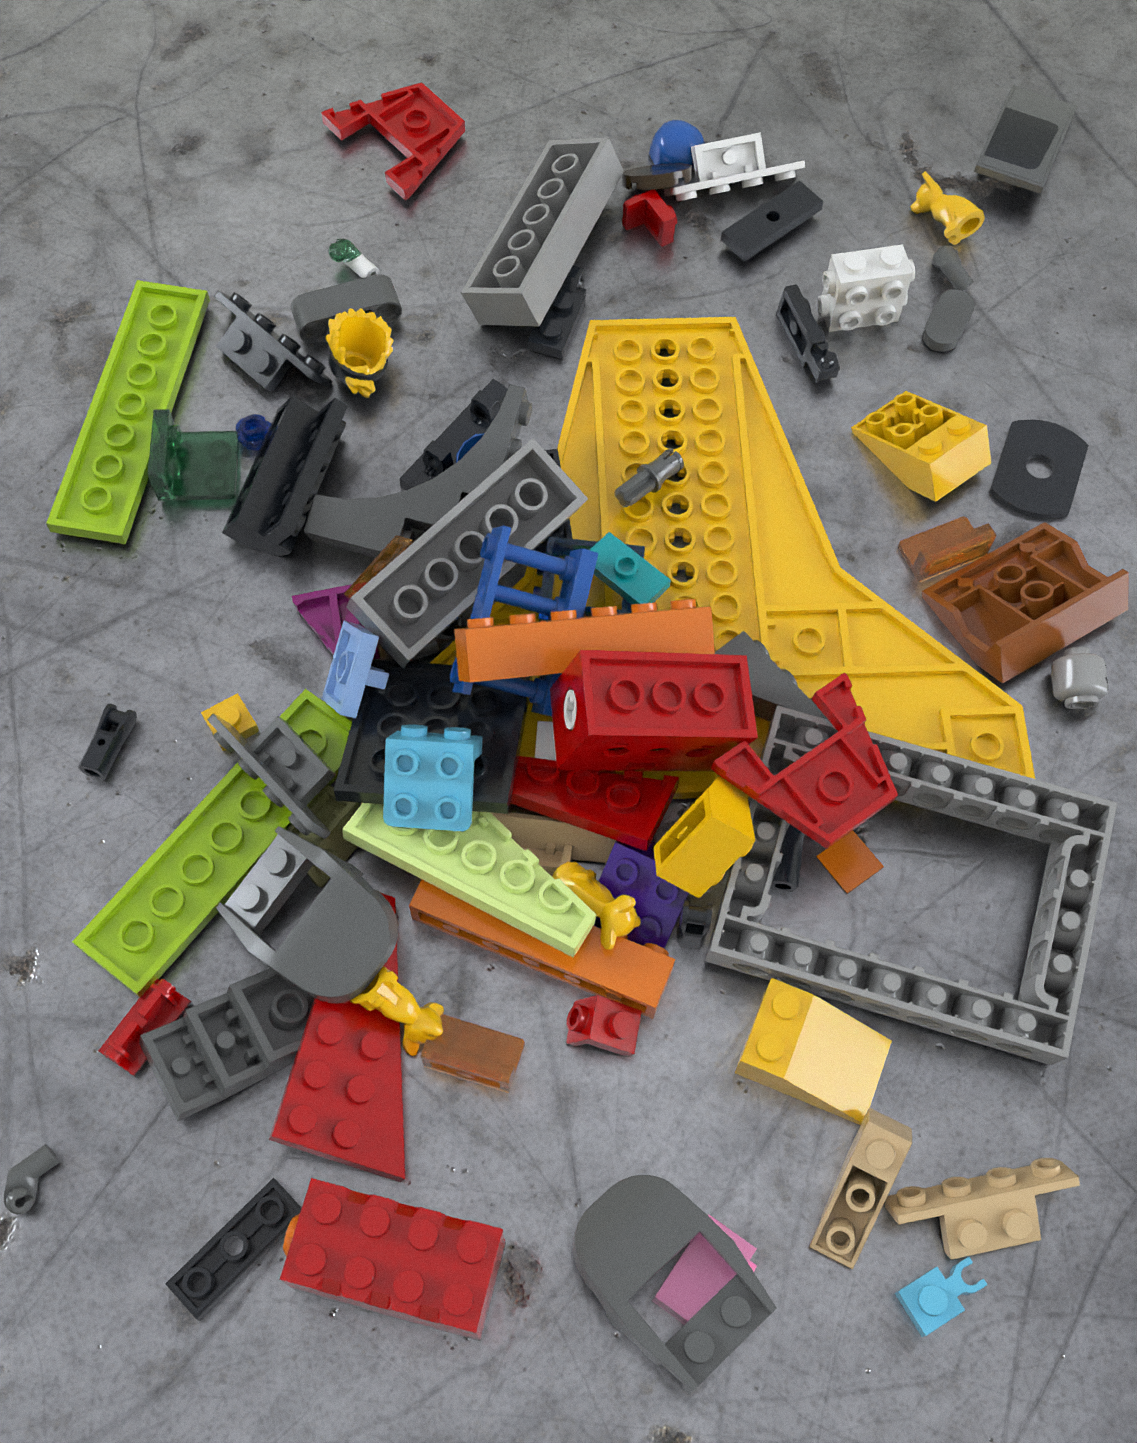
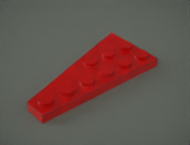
M381 893L390 903L396 914L395 897ZM396 942L395 948L384 964V967L393 971L398 976ZM315 998L269 1140L391 1180L404 1181L405 1156L400 1022L385 1017L376 1009L368 1011L360 1004L351 1003L350 1000L335 1004Z

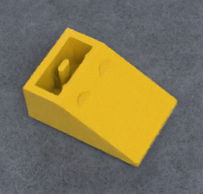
M908 391L897 395L893 400L875 412L868 414L866 418L851 427L852 433L906 487L935 502L991 464L987 425Z
M718 775L655 844L656 876L697 898H700L711 886L717 885L724 877L725 872L738 858L744 857L749 853L755 842L747 794Z

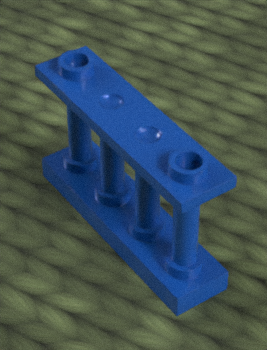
M503 525L492 528L491 534H486L480 552L481 558H484L485 561L470 619L490 617L493 601L549 616L550 620V612L576 610L577 618L583 617L599 553L587 549L570 551L569 556H565L562 559L508 543L511 527ZM503 560L559 575V579L563 581L559 597L556 596L553 600L499 585L498 581ZM456 658L451 668L450 682L454 683L452 692L471 695L473 684L528 697L530 702L533 703L531 712L552 717L550 688L562 673L540 675L534 681L510 678L470 683L459 681Z

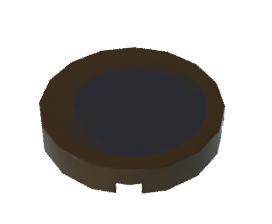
M669 163L629 169L622 174V184L628 190L632 189V183H636L637 189L641 190L675 187V185L679 184V178H683V183L691 181L692 166L683 163Z

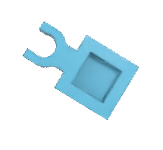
M970 1257L955 1264L946 1279L939 1268L935 1267L895 1293L921 1337L927 1336L965 1311L957 1298L959 1295L973 1294L988 1285L984 1279L979 1280L973 1285H968L963 1281L961 1277L963 1268L973 1263Z

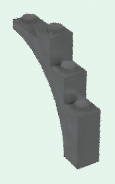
M512 384L509 385L500 410L483 437L461 460L437 477L409 490L377 498L342 499L315 494L304 533L316 543L392 562L414 542L415 534L411 531L412 528L427 531L521 448L522 440L518 439L521 426L528 425L532 413V403L528 400L525 388Z

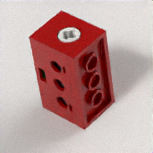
M580 650L550 688L557 770L714 772L711 766L716 759L744 740L750 745L758 738L747 655Z

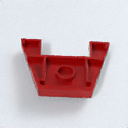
M422 82L381 94V100L367 104L362 100L349 103L350 109L335 113L334 109L331 108L321 112L323 124L341 141L366 125L371 124L407 157V159L385 172L386 183L405 201L412 196L465 132V121Z
M845 672L816 691L811 699L838 731L833 736L776 775L769 771L745 740L716 759L711 766V769L717 775L826 849L889 805L898 796L878 745H873L865 726L867 719L862 707L857 706L851 692L852 683Z

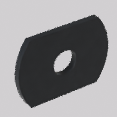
M1043 420L1014 421L1010 425L989 492L1009 509L1028 517L1041 519L1066 517L1071 509L1089 445L1074 432L1056 423ZM1032 459L1044 460L1051 466L1052 475L1047 478L1034 477L1028 472L1026 463Z

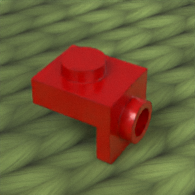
M655 189L626 200L623 204V227L626 230H630L644 224L659 245L663 247L674 242L677 216L672 206L666 205Z
M599 995L576 1000L567 1017V1028L569 1030L566 1042L573 1046L590 1044L623 1056L635 1054L642 1010Z

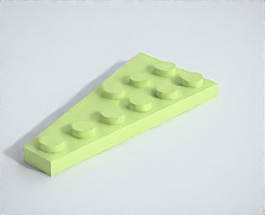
M362 803L342 829L343 839L573 958L595 924L596 914L560 879H554L539 865V859L529 849L524 850L511 838L512 833L490 812L472 811L471 826L466 831L461 832L388 826L383 820L384 804Z

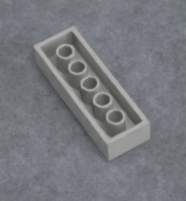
M609 137L548 141L461 291L479 325L540 326L624 172Z
M532 438L350 598L346 608L367 630L379 636L378 642L404 668L474 605L485 561L480 556L481 547L486 534H491L492 528L503 525L511 527L508 543L534 550L577 512L588 498L538 442ZM503 560L499 581L515 568L518 563Z

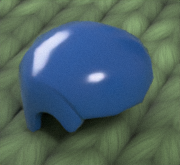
M672 120L664 123L655 133L650 144L649 155L654 165L683 163L691 165L693 169L691 147L705 144L701 132L695 126L685 121Z

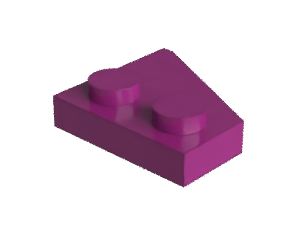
M367 581L292 596V602L297 611L333 656L343 621L352 622L364 627L346 606L350 598L366 585ZM378 643L376 646L373 660L380 658Z

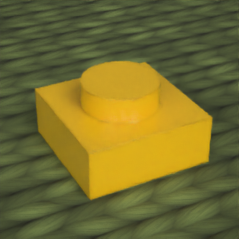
M238 693L201 712L213 735L217 730L207 720L213 713L234 726L245 739L259 732L256 722ZM219 744V746H220V748L222 749V751L226 750L224 747H222V746Z

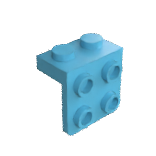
M402 725L401 731H396L386 738L384 822L388 826L466 831L472 824L474 761L482 754L483 736H471V730L467 728H445L444 734L427 733L428 727L424 725Z

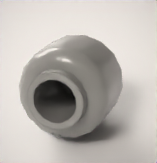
M1087 647L1066 649L1064 656L1054 660L1051 665L1053 695L1058 701L1065 703V707L1068 709L1095 707L1099 704V699L1105 697L1108 692L1106 662L1101 656L1090 653Z

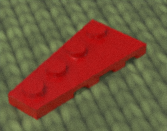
M519 756L510 803L647 851L678 789L679 777L664 775L663 780L644 778L642 777L643 772L625 771L624 775L599 772V770H557L555 760Z

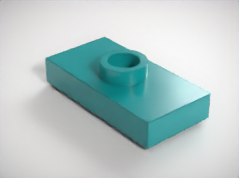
M610 532L590 549V551L599 553L594 575L630 604L654 603L670 587L671 579Z

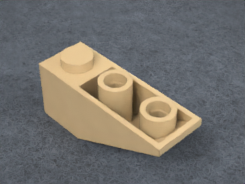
M868 1108L809 1245L810 1248L851 1269L854 1268L913 1143L912 1128Z

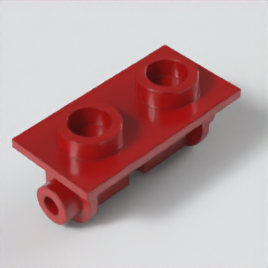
M157 978L137 1000L98 1051L135 1077L147 1061L139 1044L140 1035L178 1020L191 1001L177 992L172 984L164 979L159 980Z

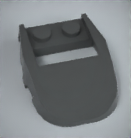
M278 826L275 830L278 835L228 901L225 904L219 903L216 908L246 949L275 971L281 978L320 1001L335 1004L349 1001L361 994L369 986L391 956L398 938L396 914L390 903L378 890L373 889L362 877L363 873L355 866L299 837L296 833ZM316 865L331 879L276 951L260 935L311 867Z
M636 1175L617 1182L585 1211L576 1226L572 1243L576 1267L590 1291L593 1290L605 1309L606 1317L619 1332L622 1331L651 1361L657 1366L663 1365L684 1384L682 1388L688 1394H691L777 1308L734 1240L678 1188L663 1178L652 1175ZM701 1233L733 1269L736 1275L664 1344L628 1300L696 1235Z

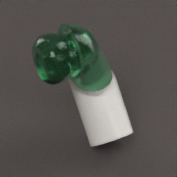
M340 238L336 240V243H332L329 246L328 252L331 259L338 263L343 261L361 278L379 275L380 270L350 240Z

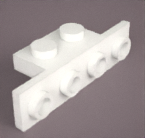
M761 132L691 147L696 183L664 189L665 197L676 195V201L678 202L697 198L696 190L709 188V194L712 195L730 191L729 183L742 181V188L763 184V176L774 174L775 181L796 177L795 170L806 168L805 160L766 168Z

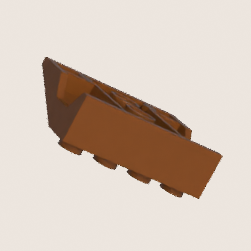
M1044 522L922 591V598L975 664L1001 683H1005L1127 611L1129 572L1121 569L1109 577L1105 576L1088 565L1076 540Z

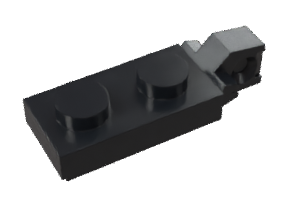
M572 266L540 326H534L528 339V350L563 359L585 307L587 289L581 288L584 282L582 280L584 268Z
M797 284L785 286L776 314L802 366H809L816 382L836 378L840 370L837 356L828 350V343L825 342V333L822 327L817 325L811 313L809 301L803 297Z

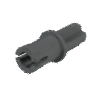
M668 448L649 464L640 465L637 468V474L615 490V497L619 500L620 505L623 507L632 506L650 491H659L665 480L684 468V461L677 451L674 452L672 448Z

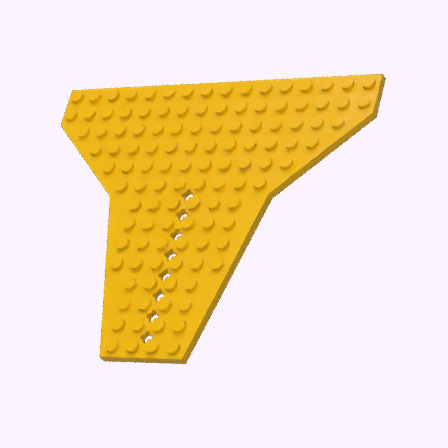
M736 317L590 320L557 446L561 469L588 498L579 510L569 518L574 550H590L610 532L671 579L670 587L655 601L657 610L671 609L670 601L696 599V607L711 606L715 652L745 631L753 641L758 640L766 647L770 658L780 669H786L794 676L798 687L808 698H812L816 691L845 672L852 683L851 692L857 706L862 707L867 719L865 722L867 731L1035 779L1023 706L840 567ZM665 348L669 354L673 355L663 357L658 354L660 349ZM664 378H669L670 382L676 385L664 387L660 384H662ZM669 408L672 409L673 414L679 415L674 418H667L662 414H664L665 409ZM672 439L675 440L676 445H682L677 449H673V451H677L684 461V468L677 472V475L684 477V479L678 482L667 479L662 483L659 491H650L632 506L623 507L620 505L619 500L615 497V490L636 475L637 468L640 465L649 464L668 449L664 447L667 445V440ZM674 503L680 504L681 509H687L682 514H673L669 510L672 509V504ZM676 536H681L683 542H690L684 548H677L671 543L674 542ZM527 566L525 576L512 588L554 600L556 596L559 597L563 581L559 579V575ZM678 570H685L687 576H693L687 582H679L673 577L677 576ZM593 574L583 617L592 616L591 608L617 606V614L632 613L631 604ZM500 602L492 605L490 617L494 619V625L510 624L509 616L535 613L536 621L550 620L547 615ZM455 640L430 663L453 665L454 660L457 658ZM540 675L532 676V681H534L536 678H539ZM529 700L519 756L535 758L537 722H553L551 716L531 712L533 703ZM755 716L758 738L749 746L761 758L770 721ZM599 770V772L622 774V775H624V772H625V771ZM639 771L643 772L642 777L663 780L664 775L679 777L678 789L673 799L698 798L718 776L715 772Z

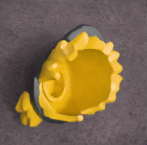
M349 308L348 313L345 311L335 314V319H329L328 334L326 335L328 342V365L333 375L346 384L353 394L359 392L363 397L369 398L370 394L376 390L374 383L383 376L387 369L388 357L393 351L391 346L394 340L390 337L392 329L388 327L387 322L383 321L381 316L376 318L374 312L365 313L362 308L357 311Z

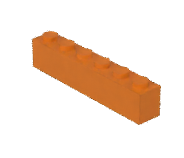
M696 599L670 601L671 609L657 610L656 602L631 604L632 613L617 614V606L591 608L592 616L577 618L576 610L550 612L551 620L536 621L535 613L510 615V624L494 625L493 617L467 619L468 628L454 629L459 681L471 683L563 673L580 650L715 654L711 606L696 607Z
M422 879L409 904L413 920L591 994L642 1010L641 1014L651 1019L654 1018L676 960L669 957V952L664 948L652 943H645L642 946L628 940L627 935L616 937L613 949H605L601 944V928L596 926L592 927L573 958Z

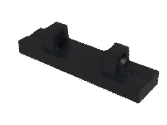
M492 379L483 390H479L471 399V403L435 441L432 440L424 449L423 454L399 478L401 488L409 490L437 477L456 463V454L463 442L475 434L486 432L498 414L508 388ZM477 415H480V416L483 417L484 419L488 420V422H486V421H484L483 419L479 418Z

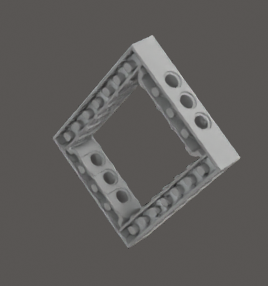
M777 705L769 725L760 759L769 771L776 775L838 731L827 719ZM868 731L873 745H878L898 793L895 800L1050 844L1017 1001L1013 999V994L1004 992L1001 995L970 987L968 986L969 981L959 979L956 982L923 973L924 968L916 965L910 969L880 960L879 954L871 952L866 956L836 947L835 941L826 939L823 943L790 933L791 928L782 926L779 930L762 925V917L772 895H769L770 887L783 853H780L782 842L790 824L753 798H749L748 802L755 842L749 853L744 857H739L730 867L705 957L706 962L769 981L771 978H774L812 994L1048 1065H1053L1068 1058L1117 802Z

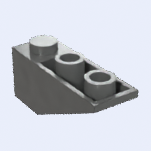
M745 631L715 652V654L747 655L755 716L771 722L778 705L827 719L811 700L812 698H808L798 687L794 676L788 670L780 669L770 658L766 647L758 640L753 641Z

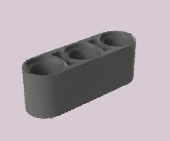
M374 275L303 293L294 298L291 303V311L299 335L303 341L308 343L325 341L328 334L329 319H335V314L343 313L344 311L348 313L349 308L355 311L362 308L365 313L374 312L376 318L381 316L387 324L396 321L402 314V307L391 278L386 275Z

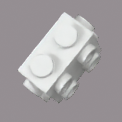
M903 244L831 254L828 270L823 272V292L817 298L818 315L820 318L825 319L829 332L849 331L859 327L887 325L899 321L902 308L907 304V292L910 282H913L915 279L914 262L912 259H908Z

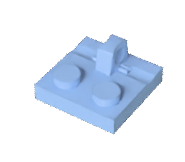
M343 621L321 699L338 714L356 718L365 685L385 689L389 673L384 672L383 669L371 666L379 636L359 624Z

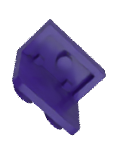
M653 840L647 851L616 841L598 882L611 892L614 899H617L620 895H629L635 899L634 908L641 919V923L627 935L628 940L642 946L645 943H652L665 949L682 911L684 900H687L689 893L656 876L654 846L656 843ZM596 917L594 926L602 928L600 918Z

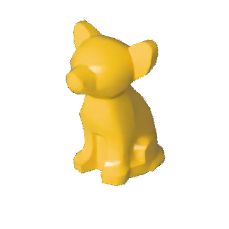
M926 171L922 173L925 183L916 192V201L910 206L911 210L916 214L932 212L933 218L946 226L944 236L949 238L948 241L953 245L958 244L962 239L975 233L984 222L983 210L964 197L943 194L938 183Z
M567 861L556 869L552 877L560 879L596 914V917L600 918L602 927L600 935L601 944L605 949H613L616 937L628 935L633 928L638 927L641 923V919L634 908L635 899L629 895H620L617 899H614L611 892L596 880L597 875L591 869L586 870L578 862Z
M383 966L369 986L361 994L351 999L350 1002L360 1004L368 1011L376 1009L385 1017L403 1023V1048L407 1054L415 1056L420 1044L431 1042L442 1034L443 1027L440 1016L443 1014L444 1008L436 1002H429L423 1007H419L413 994L397 982V974Z

